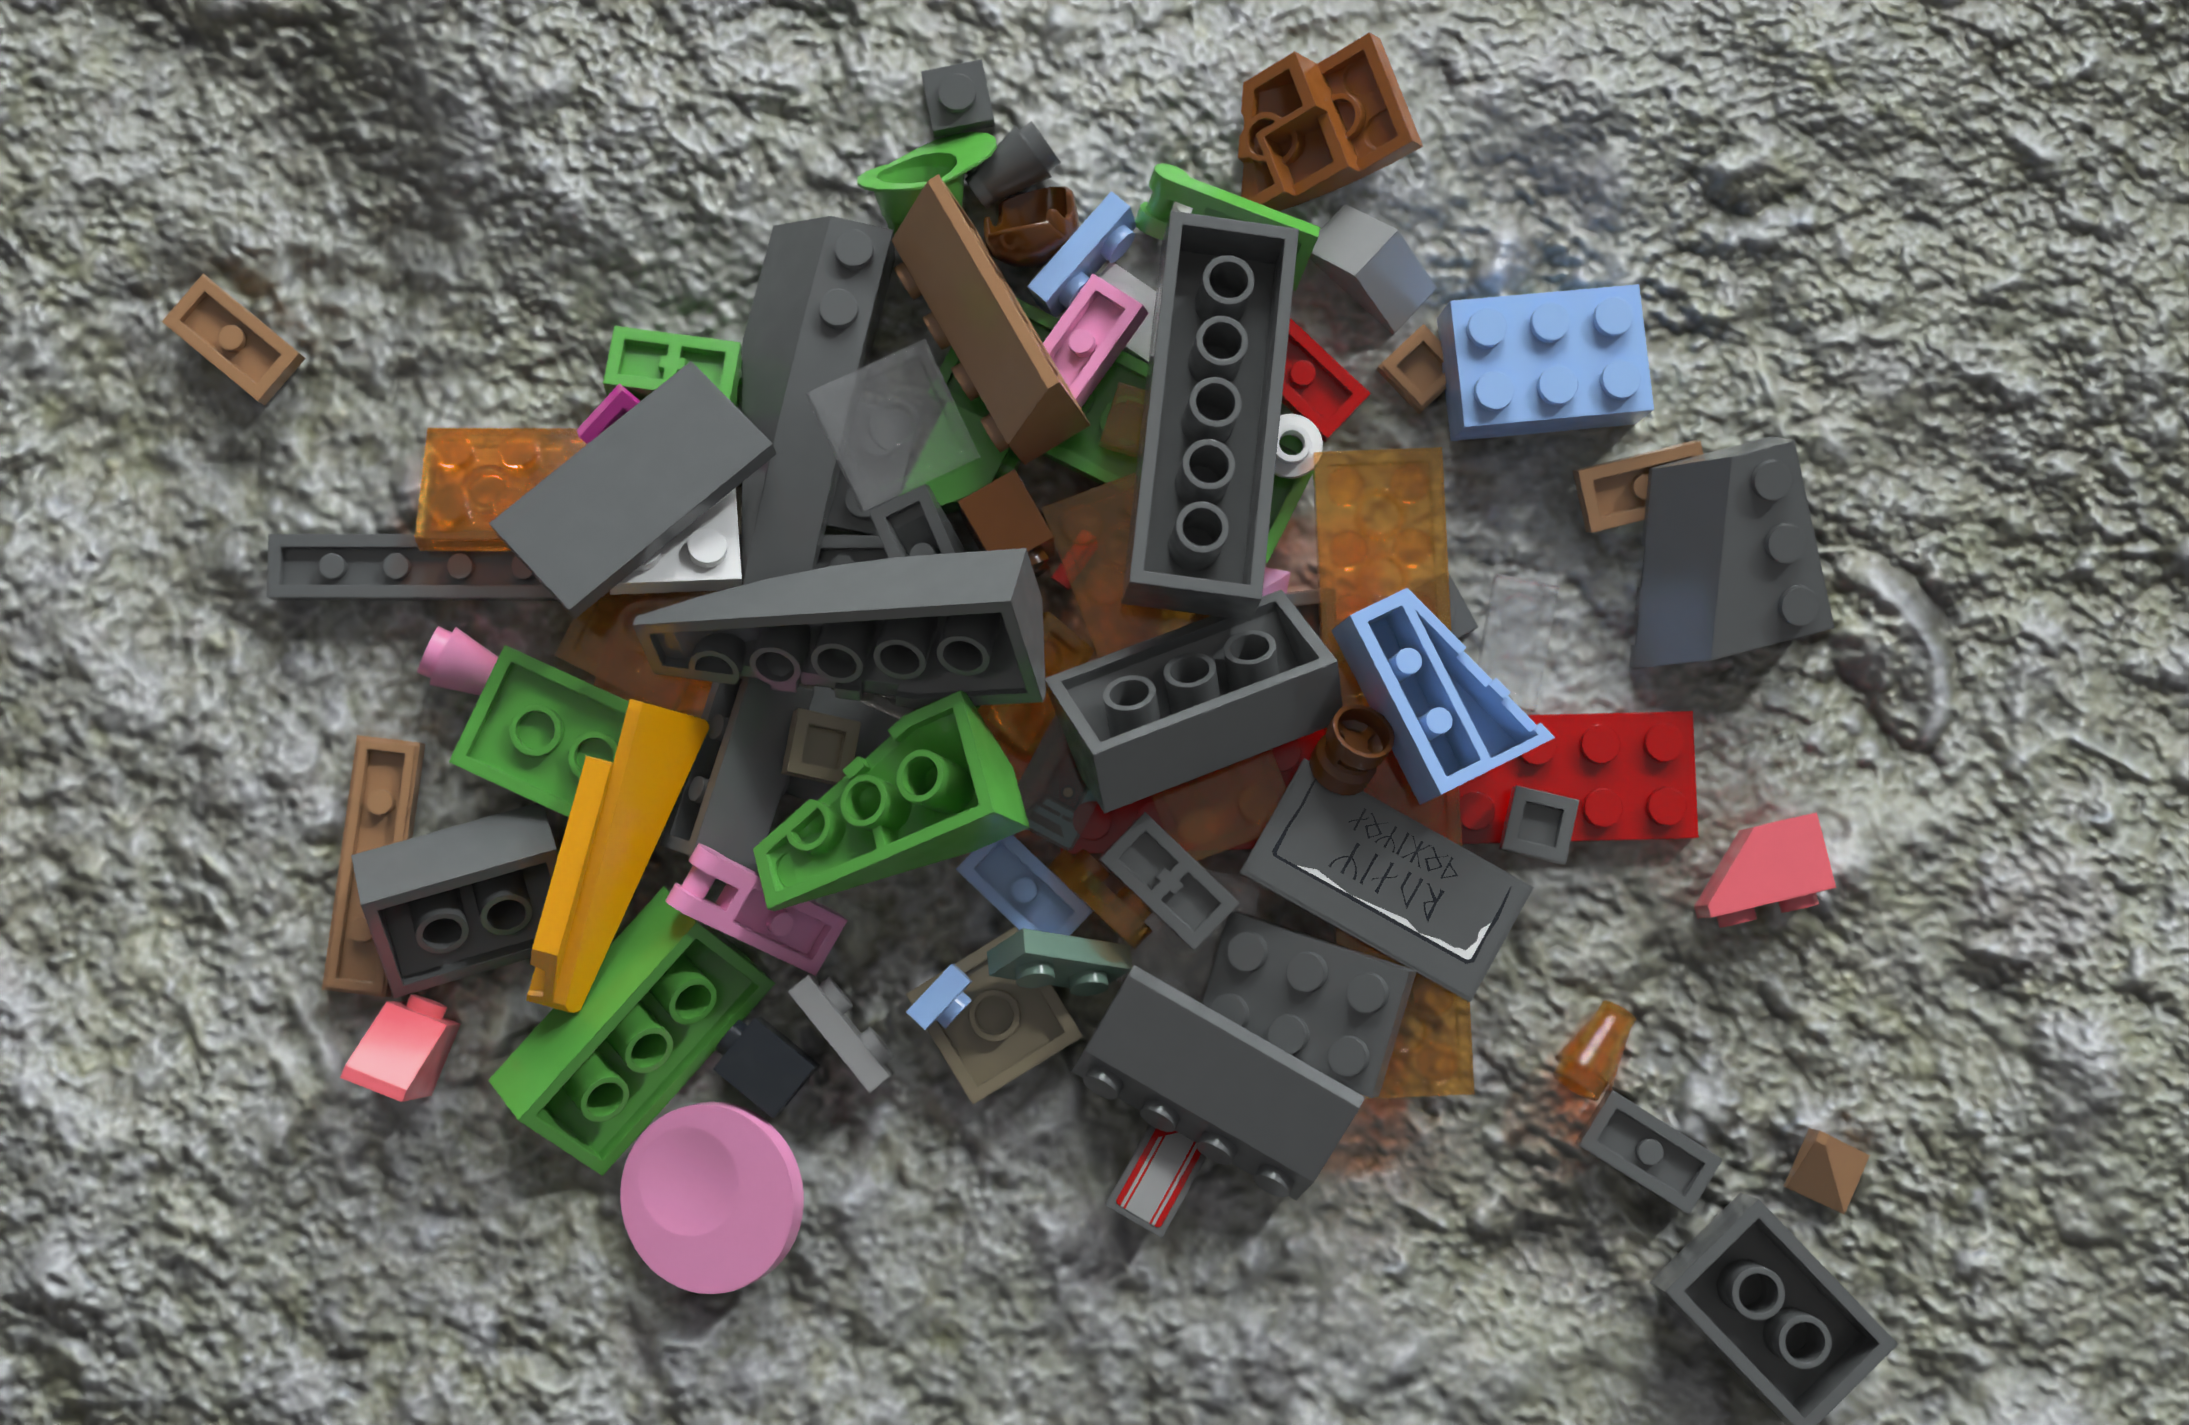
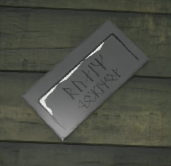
M1304 758L1239 873L1399 964L1417 971V974L1459 998L1471 1002L1534 887L1364 791L1356 795H1340L1329 791L1316 780L1309 765L1310 761Z

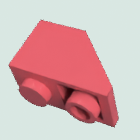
M1817 812L1739 830L1694 905L1697 919L1717 917L1719 928L1756 920L1757 916L1754 907L1778 902L1781 913L1819 905L1817 892L1836 888Z

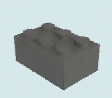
M1741 1192L1649 1282L1785 1425H1818L1898 1345L1887 1331L1758 1198Z

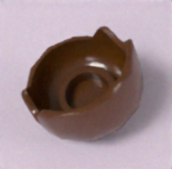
M1066 186L1047 187L1009 197L999 204L997 225L994 226L990 217H985L983 226L985 243L991 255L999 261L1020 268L1046 266L1080 227L1074 193Z

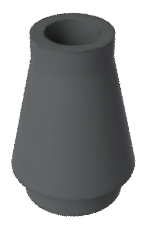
M1031 121L1020 130L1015 125L997 145L991 157L982 162L974 172L964 179L982 205L988 209L1004 198L1051 178L1052 176L1049 171L1060 164L1061 161Z

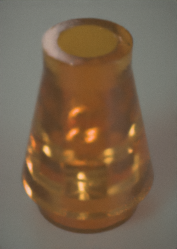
M1602 1001L1596 1013L1555 1056L1558 1065L1553 1072V1077L1572 1092L1586 1099L1598 1101L1604 1090L1611 1091L1629 1033L1636 1022V1018L1623 1007L1610 1001Z

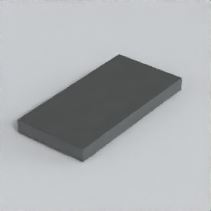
M690 361L489 524L505 545L565 610L576 619L777 453L773 443Z

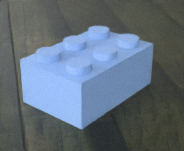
M1639 284L1453 300L1447 304L1437 317L1438 335L1443 350L1444 362L1442 363V370L1446 377L1445 396L1451 441L1635 425L1654 410Z

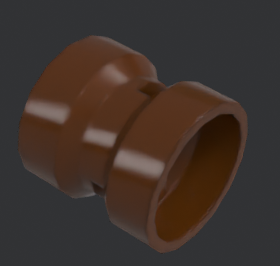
M1356 704L1340 708L1328 725L1326 734L1319 740L1310 755L1309 765L1313 776L1323 787L1340 795H1356L1364 791L1376 774L1377 766L1381 765L1394 746L1395 735L1392 726L1382 714L1373 708Z

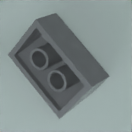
M534 803L351 855L360 904L393 997L397 998L531 958L533 943L558 858L557 848L543 805Z

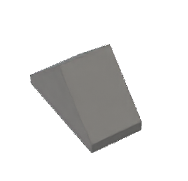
M1344 204L1320 230L1309 258L1393 335L1437 289L1399 230L1347 204Z

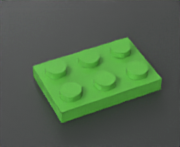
M504 645L449 763L569 817L586 756L614 762L629 701Z

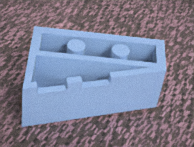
M1408 588L1348 616L1331 630L1370 708L1382 714L1392 726L1395 735L1392 751L1420 805L1555 738L1542 723L1536 725L1508 696L1511 692L1497 678L1492 680L1464 652L1466 646Z

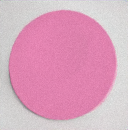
M710 1101L673 1110L658 1118L647 1127L633 1145L626 1160L621 1179L620 1203L628 1236L634 1248L649 1268L678 1288L700 1294H721L735 1291L758 1281L773 1271L783 1261L793 1246L800 1229L804 1208V1191L800 1170L789 1145L767 1120L745 1107L732 1103Z

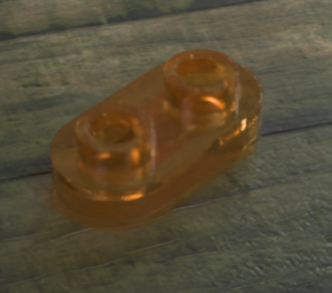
M1082 848L1075 857L1066 849H1063L1047 866L1054 875L1134 950L1153 932L1144 922L1152 914V911L1125 886L1117 894H1114L1103 883L1110 876V873L1085 849Z

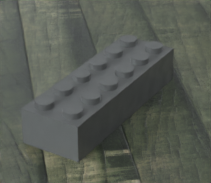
M1177 211L1170 212L1161 245L1121 604L1250 621L1262 600L1299 229Z

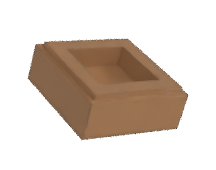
M1424 324L1376 369L1418 414H1421L1446 389V377L1442 370L1444 359L1441 341Z

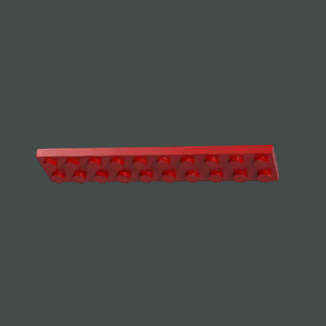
M1693 711L1528 715L1536 725L1542 723L1555 738L1426 803L1419 804L1392 749L1381 765L1377 766L1376 774L1364 789L1365 793L1458 845L1500 844L1511 790L1516 785L1579 800L1571 842L1699 838ZM1057 726L1059 800L1074 808L1086 784L1079 771L1075 770L1077 766L1061 726ZM1327 728L1105 814L1097 801L1085 802L1075 810L1073 815V826L1078 834L1070 848L1060 844L1061 855L1103 854L1144 812L1186 852L1252 850L1304 758L1310 761L1313 749L1323 735L1326 734ZM1067 785L1075 789V796L1070 800H1066L1061 796L1062 788Z

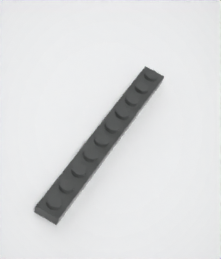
M268 534L267 598L272 600L557 601L496 534ZM739 535L740 559H741V554H742V535ZM824 535L816 569L886 559L888 555L879 535ZM609 591L598 601H687L718 591L610 595Z

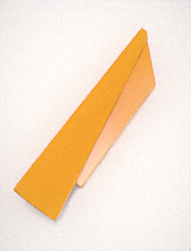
M630 699L614 762L586 756L532 947L530 965L535 966L526 1001L570 1013H575L582 1009L708 733L709 724L706 720Z

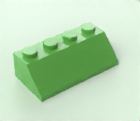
M664 886L610 945L582 1009L578 1012L570 1013L553 1008L488 1080L518 1121L602 1176L714 1053L716 1046L729 1029L739 1019L742 1021L775 985V982L717 929L695 920L670 906L665 901L670 891Z

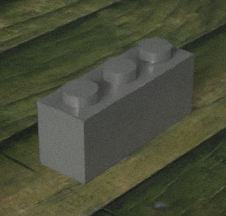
M743 676L739 677L735 685L713 682L701 719L708 722L709 730L668 818L660 846L692 855L698 843L719 852L728 859L757 872L758 868L753 848L770 834V828L780 798L786 792L790 782V776L781 774L792 714L798 708L809 710L815 691L799 686L797 693L771 690L770 684L758 678Z

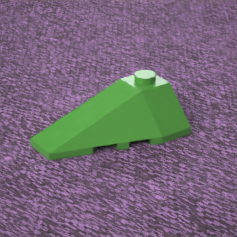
M960 690L904 715L887 730L891 736L865 759L857 756L842 770L846 776L818 800L809 799L753 848L768 910H781L967 854L1030 828L1013 766L967 693Z

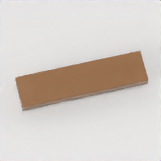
M357 735L322 990L391 997L392 991L360 904L351 855L413 838L425 744Z

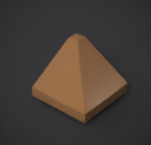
M1809 1128L1783 1187L1845 1215L1870 1155L1820 1130Z

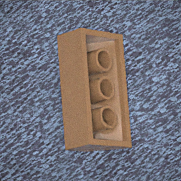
M939 174L926 182L891 240L903 260L894 269L911 298L915 300L923 295L932 312L922 317L923 321L941 350L952 346L960 363L952 367L951 370L970 401H973L980 396L990 414L980 420L996 448L1001 453L1010 447L1022 463L1026 465L1090 426V423L974 224Z

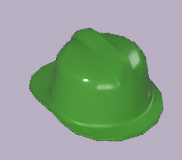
M966 132L936 139L890 164L865 171L857 177V185L864 190L874 191L881 214L886 220L888 228L893 230L895 235L926 182L938 174L962 207L965 173L991 157L997 148L996 138L984 132Z

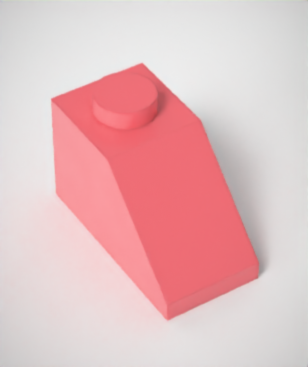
M410 994L408 1002L387 1001L347 1061L340 1078L400 1102L432 1096L461 1024L444 1017L447 1006L423 996Z

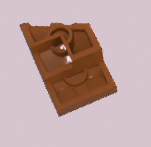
M1370 32L1318 64L1294 51L1243 82L1241 113L1244 117V128L1239 136L1238 159L1243 162L1241 197L1274 210L1282 211L1333 192L1423 147L1381 39Z

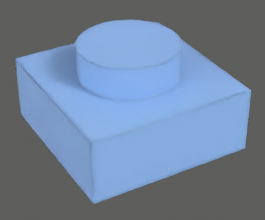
M951 964L906 1013L924 1030L928 1029L935 1021H938L946 1029L972 1001L963 991L973 981L955 964Z

